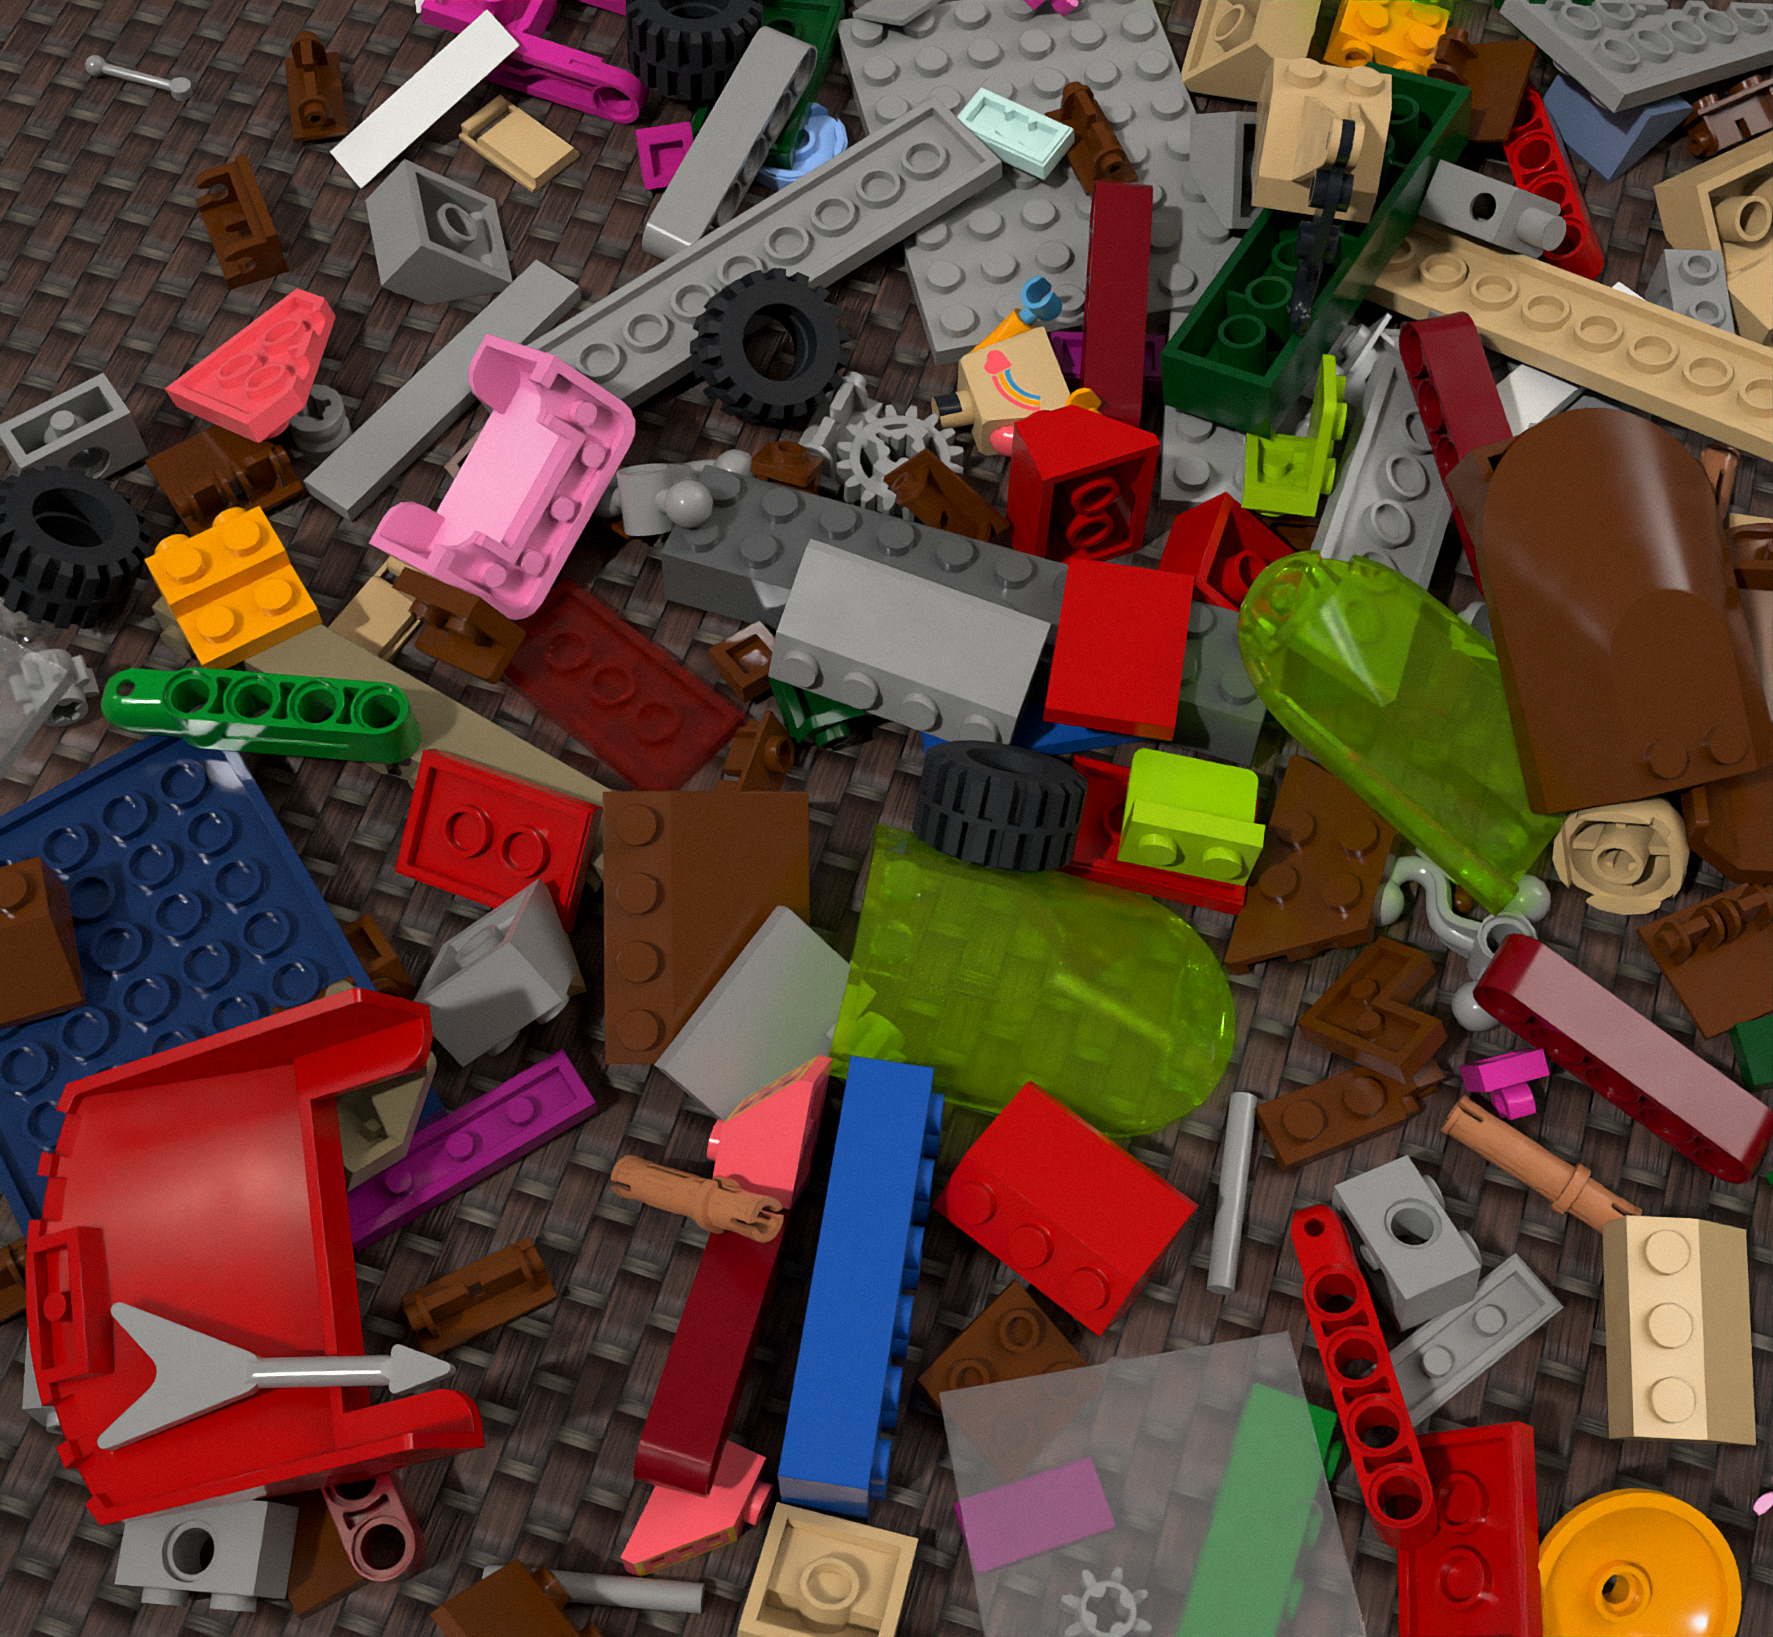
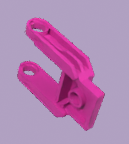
M424 0L421 5L422 23L456 34H460L484 11L488 10L520 46L486 76L490 82L622 124L634 122L638 118L649 96V88L643 85L632 73L603 63V58L541 38L557 8V0ZM577 0L626 16V0ZM608 87L623 92L630 100L616 96Z

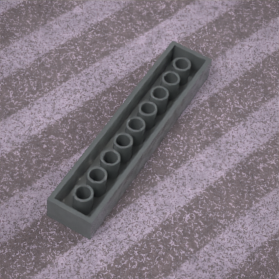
M705 464L697 481L710 491L713 499L712 512L708 520L699 527L684 529L676 524L673 527L661 551L665 599L751 624L760 620L766 628L777 631L806 546L810 539L1051 623L1028 702L1045 706L1068 571L1067 564ZM1192 599L1172 741L1155 740L1250 767L1285 650L1278 646L1285 625Z

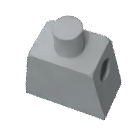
M1441 159L1417 214L1535 259L1541 256L1544 250L1552 251L1556 249L1563 241L1566 233V222L1559 216L1561 211L1560 204ZM1479 196L1491 199L1484 218L1472 213L1473 204Z

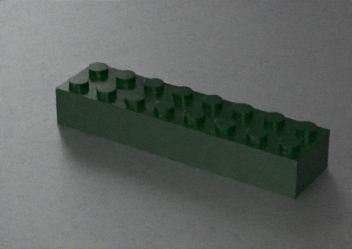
M1368 61L1365 67L1372 68L1379 73L1392 75V110L1378 193L1369 224L1334 218L1332 225L1339 226L1337 250L1332 264L1322 262L1323 269L1310 312L1311 320L1307 333L1304 336H1297L1292 333L1290 327V307L1294 278L1300 259L1295 258L1298 230L1301 221L1312 222L1314 215L1264 208L1160 353L1164 405L1267 439L1272 438L1320 366L1322 355L1328 354L1420 216L1417 214L1440 159L1454 164L1468 144L1473 88Z

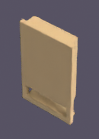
M501 94L461 124L462 133L459 134L460 140L532 193L536 192L580 157L579 152L523 110L504 99ZM507 110L511 112L504 119L498 122L495 126H493L482 136H480L477 139V142L471 139L482 129H484L486 126L492 123L495 119L501 116L504 112H506Z
M390 556L328 628L389 663L423 622L408 612L413 602L393 589V584L382 578L388 571L399 577L404 567L417 570Z

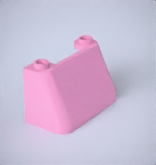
M486 333L471 360L468 369V383L472 393L494 410L437 511L434 512L412 501L401 502L390 508L384 515L369 544L429 577L481 597L507 618L518 620L525 619L535 613L543 603L633 441L635 418L632 410L623 401L557 356Z

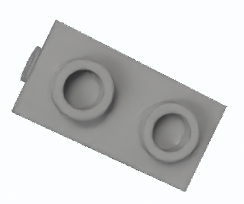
M1388 313L1369 328L1363 324L1358 325L1348 335L1338 350L1344 355V358L1339 365L1336 364V375L1346 376L1343 403H1347V413L1343 433L1351 432L1367 385L1364 381L1368 382L1374 362L1387 352L1401 360L1399 338L1394 335H1386L1383 332L1392 317ZM1316 384L1314 385V387H1313V389H1312V392H1313V393H1315ZM1312 406L1305 415L1308 420H1310Z
M847 372L845 376H841L843 379L837 389L826 394L828 400L817 407L798 443L807 449L808 454L825 458L819 488L834 494L838 493L842 485L836 482V459L838 442H846V427L849 424H853L863 429V413L870 411L877 417L883 407V403L868 398L865 388L867 382L862 375L856 372Z

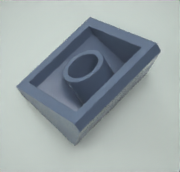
M1559 71L1542 99L1559 129L1564 146L1607 185L1614 182L1693 113V107L1678 94L1613 113L1611 110L1596 104L1591 97V93L1572 76L1566 75Z

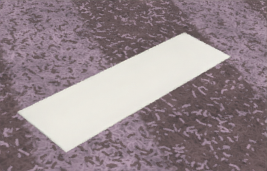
M488 10L484 11L335 146L330 153L362 189L520 45Z

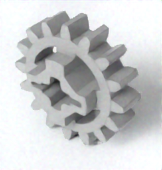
M886 405L884 418L878 419L870 411L864 412L863 429L849 424L846 427V442H838L836 482L837 484L844 485V500L846 503H850L860 499L861 508L872 511L876 510L890 516L899 515L904 520L914 522L915 515L906 507L902 508L895 502L896 494L891 491V487L883 481V478L911 457L928 448L962 479L964 451L963 447L954 446V429L948 428L938 431L939 416L933 413L924 421L917 418V406L912 405L908 408L905 416L897 415L892 405ZM861 461L866 463L865 472L862 469Z

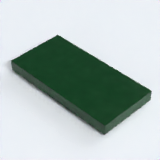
M762 0L763 26H768L814 45L817 48V61L813 75L777 140L770 147L768 156L762 164L764 167L792 170L796 159V150H799L805 133L804 127L808 124L812 113V104L816 102L838 39L837 28L839 22L844 20L846 16L844 1ZM720 95L715 96V99H701L691 125L693 140H695Z

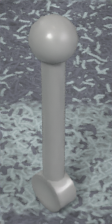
M91 55L85 62L86 71L94 77L107 74L170 91L172 97L179 101L187 100L193 94L191 83L185 77L167 80L108 64L98 55Z

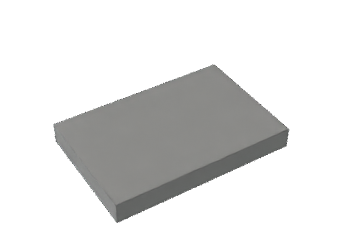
M778 905L654 1066L717 1120H726L747 1096L818 1055L828 1056L835 1045L825 1036L826 1032L844 1011H847L856 1019L877 990L788 907Z

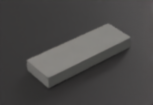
M1516 1253L1477 1283L1473 1301L1432 1318L1389 1352L1413 1430L1564 1308ZM1374 1364L1361 1374L1357 1380L1370 1376L1377 1365Z

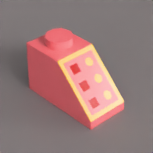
M823 1055L814 1057L744 1098L726 1120H717L711 1132L707 1148V1158L715 1161L712 1180H714V1176L718 1175L737 1181L742 1189L748 1192L774 1197L779 1200L783 1208L789 1210L792 1208L810 1182L833 1058Z
M727 1440L708 1498L655 1486L620 1557L626 1571L637 1577L646 1576L737 1541L746 1522L757 1526L774 1490V1485L766 1481L769 1474L766 1457Z

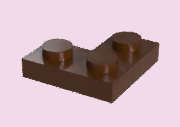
M1377 935L1297 1022L1304 1040L1407 1084L1448 1039L1440 1019L1406 1006L1436 973L1429 954Z

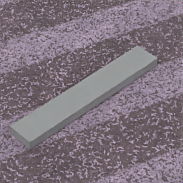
M536 259L304 480L308 493L352 522L478 400L472 393L468 383V369L486 333L526 346L546 334L581 300L580 287Z

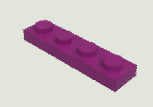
M561 1049L453 1111L446 1117L413 1134L406 1157L347 1192L352 1243L357 1252L597 1113L596 1101L564 1050Z

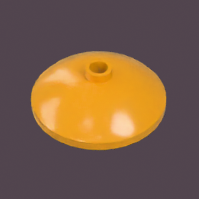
M1644 1488L1620 1489L1600 1494L1588 1499L1568 1512L1554 1525L1539 1546L1538 1568L1540 1570L1543 1637H1735L1741 1614L1742 1596L1739 1571L1734 1555L1718 1528L1704 1514L1679 1498L1657 1490ZM1616 1575L1614 1588L1610 1592L1602 1594L1607 1580Z

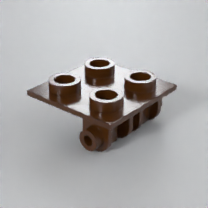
M1449 27L1447 33L1442 34L1438 39V49L1434 57L1437 63L1429 65L1427 76L1473 88L1468 143L1507 142L1539 47L1530 39L1470 44L1467 40L1469 34L1466 30L1459 27Z
M218 425L145 460L192 537L212 528L214 519L227 509L239 507L247 512L260 506L262 511L266 512L305 492L304 487L290 468L291 461L280 443L275 445L272 439L257 443Z
M1743 883L1639 927L1636 930L1705 1041L1732 1030L1736 1023L1752 1021L1773 1012V886L1771 885L1762 887L1759 884L1750 886L1748 883Z
M1016 1279L915 1378L922 1387L918 1392L921 1400L933 1412L937 1414L941 1410L1005 1485H1010L1105 1385Z

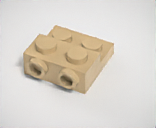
M777 1502L740 1620L737 1637H896L899 1618L916 1554L918 1538Z

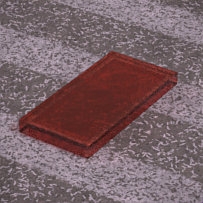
M565 577L547 594L535 613L525 619H518L515 622L527 634L515 652L512 662L505 669L500 679L638 791H678L734 737L739 727L745 726L744 715L568 577Z

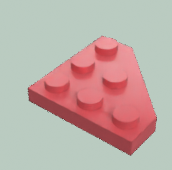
M296 288L167 386L165 390L177 408L257 443L274 438L289 426V419L305 408L336 316L324 297Z

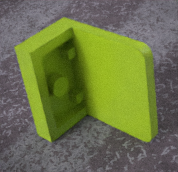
M1322 355L1306 437L1274 433L1271 439H1267L1246 432L1243 449L1241 508L1254 509L1262 515L1271 517L1283 516L1286 513L1315 517L1319 494H1331L1336 459L1332 458L1334 440L1341 441L1347 413V403H1343L1346 376L1336 375V357L1334 355Z
M1147 748L1137 750L1131 761L1117 860L1245 886L1262 851L1265 825L1254 823L1258 790L1257 775L1249 769Z

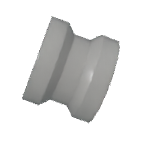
M313 384L305 408L289 419V427L292 429L291 432L296 448L301 454L311 459H327L352 435L349 420L345 415L346 412L342 398L336 390L326 385Z

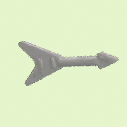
M117 1302L111 1307L112 1316L153 1360L156 1365L157 1375L152 1386L98 1437L97 1444L101 1449L115 1451L251 1396L262 1388L389 1386L391 1393L402 1396L453 1376L456 1368L451 1363L400 1344L392 1347L391 1355L262 1358L255 1353L128 1304Z

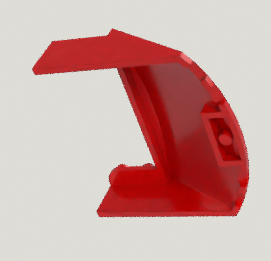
M352 988L66 1084L56 1108L57 1111L66 1113L54 1153L42 1151L37 1176L48 1177L44 1196L42 1219L29 1220L25 1273L26 1315L31 1357L42 1406L55 1407L65 1438V1442L58 1445L56 1449L65 1469H78L92 1495L85 1505L100 1526L121 1524L379 1478L378 1474L485 1448L479 1409L473 1399L466 1393L456 1389H438L371 1406L368 1386L262 1388L251 1396L115 1451L101 1449L97 1444L98 1437L152 1386L157 1375L156 1365L153 1360L112 1316L111 1307L117 1302L128 1304L255 1353L262 1358L365 1355L336 1096L421 1070L429 1059L433 1037L429 1005L364 988Z

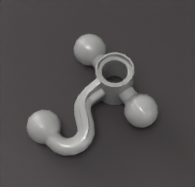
M740 449L725 451L717 459L688 463L641 464L620 469L614 474L593 513L603 519L617 518L622 514L624 532L630 536H649L670 532L675 524L684 529L699 527L708 520L713 506V499L709 489L697 481L705 464L756 478L757 474L750 472L753 457Z
M1413 855L1395 858L1389 882L1384 890L1382 905L1375 927L1392 924L1403 912L1405 902L1400 889L1402 883L1415 881L1421 884L1426 893V914L1429 926L1435 932L1440 942L1468 959L1467 968L1473 981L1465 983L1458 988L1453 995L1451 1004L1458 1024L1468 1031L1479 1033L1494 1028L1499 1024V1021L1484 1011L1473 998V990L1494 955L1488 947H1499L1504 937L1513 933L1523 934L1538 940L1535 929L1531 924L1544 918L1550 909L1551 897L1546 884L1532 875L1521 874L1511 877L1505 882L1499 892V907L1502 912L1493 913L1480 923L1462 918L1453 913L1452 891L1449 879L1440 866L1427 858Z

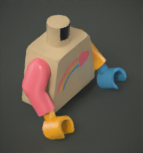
M1036 276L1029 279L1021 291V300L1025 307L1022 310L1015 308L984 340L959 360L958 392L932 397L931 399L932 413L939 416L938 431L969 425L978 452L985 456L1002 455L1011 458L1014 422L1025 419L1034 412L1040 410L1052 411L1073 404L1101 414L1097 410L1101 405V400L1091 389H1077L1070 395L1044 326L1036 328L1034 324L1038 318L1043 321H1051L1057 318L1062 311L1061 299L1054 292L1049 294L1052 285L1044 277Z

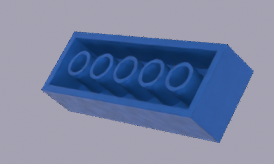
M851 1056L778 1471L781 1502L783 1504L821 1514L868 1521L871 1500L885 1501L891 1463L892 1440L881 1439L882 1427L896 1429L903 1367L892 1366L893 1357L907 1359L913 1319L914 1296L903 1295L904 1289L917 1291L925 1227L914 1226V1222L928 1223L935 1160L932 1159L938 1158L943 1124L942 1115L945 1094L932 1092L934 1068Z

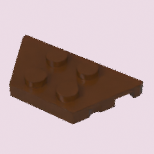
M1291 754L1264 837L1263 848L1256 861L1244 898V905L1240 910L1224 959L1229 974L1240 976L1250 973L1249 964L1283 955L1287 956L1290 963L1313 957L1327 948H1337L1340 950L1371 942L1381 909L1384 890L1389 882L1403 835L1399 817L1301 755Z

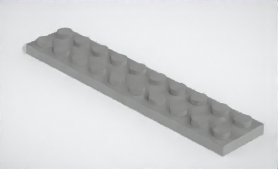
M934 95L526 346L557 356L623 401L630 409H633L692 372V367L699 364L698 354H690V341L698 337V331L694 330L693 326L696 318L706 311L703 307L712 296L719 293L722 288L748 273L760 269L762 273H766L772 268L786 269V276L789 277L797 272L810 277L807 286L811 289L820 284L826 288L1002 177V161ZM753 315L745 326L743 339L775 319L765 315ZM480 401L491 414L494 409Z

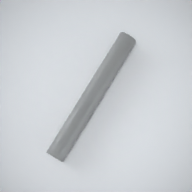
M1235 1092L1230 1095L1207 1290L1223 1295L1235 1292L1256 1114L1255 1108L1257 1106V1097L1245 1092Z
M486 1564L482 1579L504 1565ZM531 1568V1569H532L533 1572H535L538 1568ZM551 1570L572 1596L569 1602L702 1613L705 1583Z

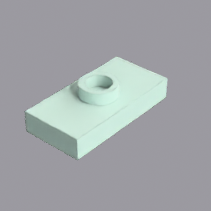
M982 87L957 116L1001 161L1043 180L1047 178L1075 142L1073 128Z

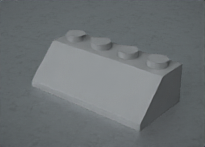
M810 539L776 631L768 677L854 708L865 709L866 712L949 742L976 740L1011 745L1026 710L1051 623Z

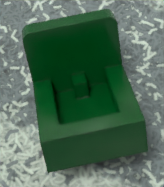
M771 677L768 680L787 732L793 741L794 748L816 742L818 749L824 750L845 743L853 737L851 730L868 715L865 709L854 708Z

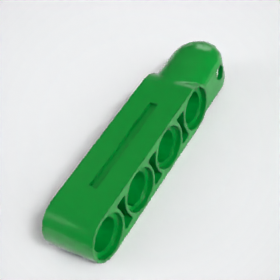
M198 667L183 668L177 672L129 668L109 678L100 703L102 716L119 730L135 734L181 737L189 745L204 749L388 764L399 763L409 758L418 749L421 742V729L404 692L396 685L385 682ZM130 682L135 685V689L130 695L123 696L118 694L123 684ZM206 703L200 710L189 713L194 707ZM270 708L264 715L251 718L256 712ZM333 713L328 720L321 723H313L318 717ZM397 718V720L388 727L378 729L376 728L382 721L386 719Z

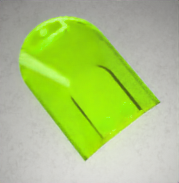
M1309 550L1287 555L1271 563L1257 576L1243 598L1237 622V637L1241 658L1258 696L1277 721L1388 830L1496 917L1519 892L1517 883L1550 842L1571 811L1553 814H1532L1530 811L1495 645L1411 579L1369 558L1353 554L1351 559L1346 562L1322 558L1319 550Z
M880 823L875 824L869 844L871 861L847 980L827 1057L833 1058L830 1070L831 1076L847 1079L851 1056L934 1068L932 1092L945 1094V1102L998 1114L1002 1112L1021 1088L1032 1080L1107 1137L1139 1136L1164 1129L1170 1122L1186 1115L1195 1107H1199L1208 1098L1222 1078L1232 1054L1235 1038L1234 1005L1226 977L1217 959L1197 932L1183 919L1158 902L1126 889L1055 870L1014 872L974 865L939 852L924 843L913 832Z

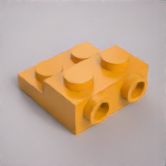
M1341 0L1323 60L1339 67L1350 69L1357 66H1365L1369 61L1427 76L1429 65L1437 63L1434 60L1438 49L1437 42L1442 34H1446L1445 29L1450 11L1426 0Z
M260 506L247 512L239 507L227 509L214 519L212 528L191 538L184 534L171 535L157 545L154 555L144 559L161 595L202 668L225 670L323 623L317 607L292 567L284 546Z

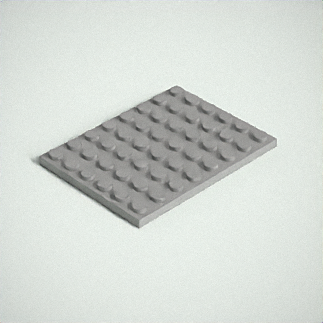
M959 0L936 4L904 26L858 18L840 20L837 28V44L866 137L934 95L956 117L981 87L1045 116L1046 112L1060 109L1063 97L1062 91L1069 83L1078 81L1082 85H1087L1091 88L1094 99L1100 105L1138 176V182L1132 184L1153 185L1146 327L1168 323L1170 312L1189 313L1244 237L1241 229L1223 228L1189 173L1191 115L1196 114L1185 83H1181L1182 76L1152 0H1077L1079 2L1078 6L1067 16H1062L1056 12L1050 0H1045L1034 11L1024 0ZM1065 155L1045 180L1002 161V177L898 242L935 366L959 362L964 355L968 354L984 340L1015 308L1022 310L1025 307L1021 300L1022 288L1029 279L1036 276L1044 277L1052 285L1049 294L1054 292L1062 301V311L1059 316L1051 321H1043L1038 318L1034 322L1036 328L1044 326L1049 341L1051 339V332H1083L1092 195L1086 196Z

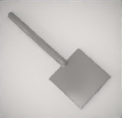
M871 0L852 13L853 18L904 26L942 0Z

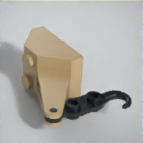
M1274 57L1264 75L1257 103L1251 206L1314 215L1312 222L1301 221L1295 246V258L1300 259L1292 289L1290 327L1294 335L1304 336L1308 331L1311 320L1310 312L1323 269L1322 262L1332 264L1335 258L1339 240V226L1332 225L1334 218L1369 224L1378 193L1392 110V75L1379 73L1365 66H1357L1350 69L1320 64L1313 59L1298 57L1292 60Z

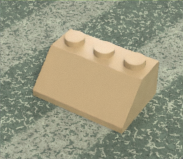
M1202 0L1181 71V83H1185L1187 91L1258 102L1264 75L1274 57L1290 60L1298 57H1307L1311 38L1316 30L1315 23L1321 0Z
M1773 131L1653 186L1665 238L1674 249L1720 250L1722 252L1725 276L1735 270L1745 272L1759 264L1762 258L1773 250Z
M1629 1215L1603 1224L1609 1439L1755 1446L1756 1430L1746 1230L1702 1219Z

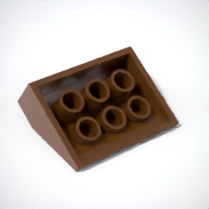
M603 792L605 1065L655 1064L778 905L788 907L810 927L809 792Z

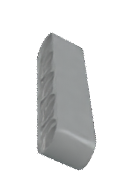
M763 26L758 30L651 214L642 239V250L645 253L665 261L732 219L768 156L770 147L777 140L813 75L817 61L816 46L768 26Z

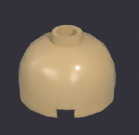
M1657 794L1636 800L1572 810L1561 824L1555 837L1552 860L1560 880L1568 889L1573 882L1577 887L1594 894L1585 901L1591 906L1620 915L1648 914L1658 909L1662 900L1670 897L1672 894L1674 897L1681 889L1687 873L1690 847L1687 844L1686 825L1681 814L1666 798Z

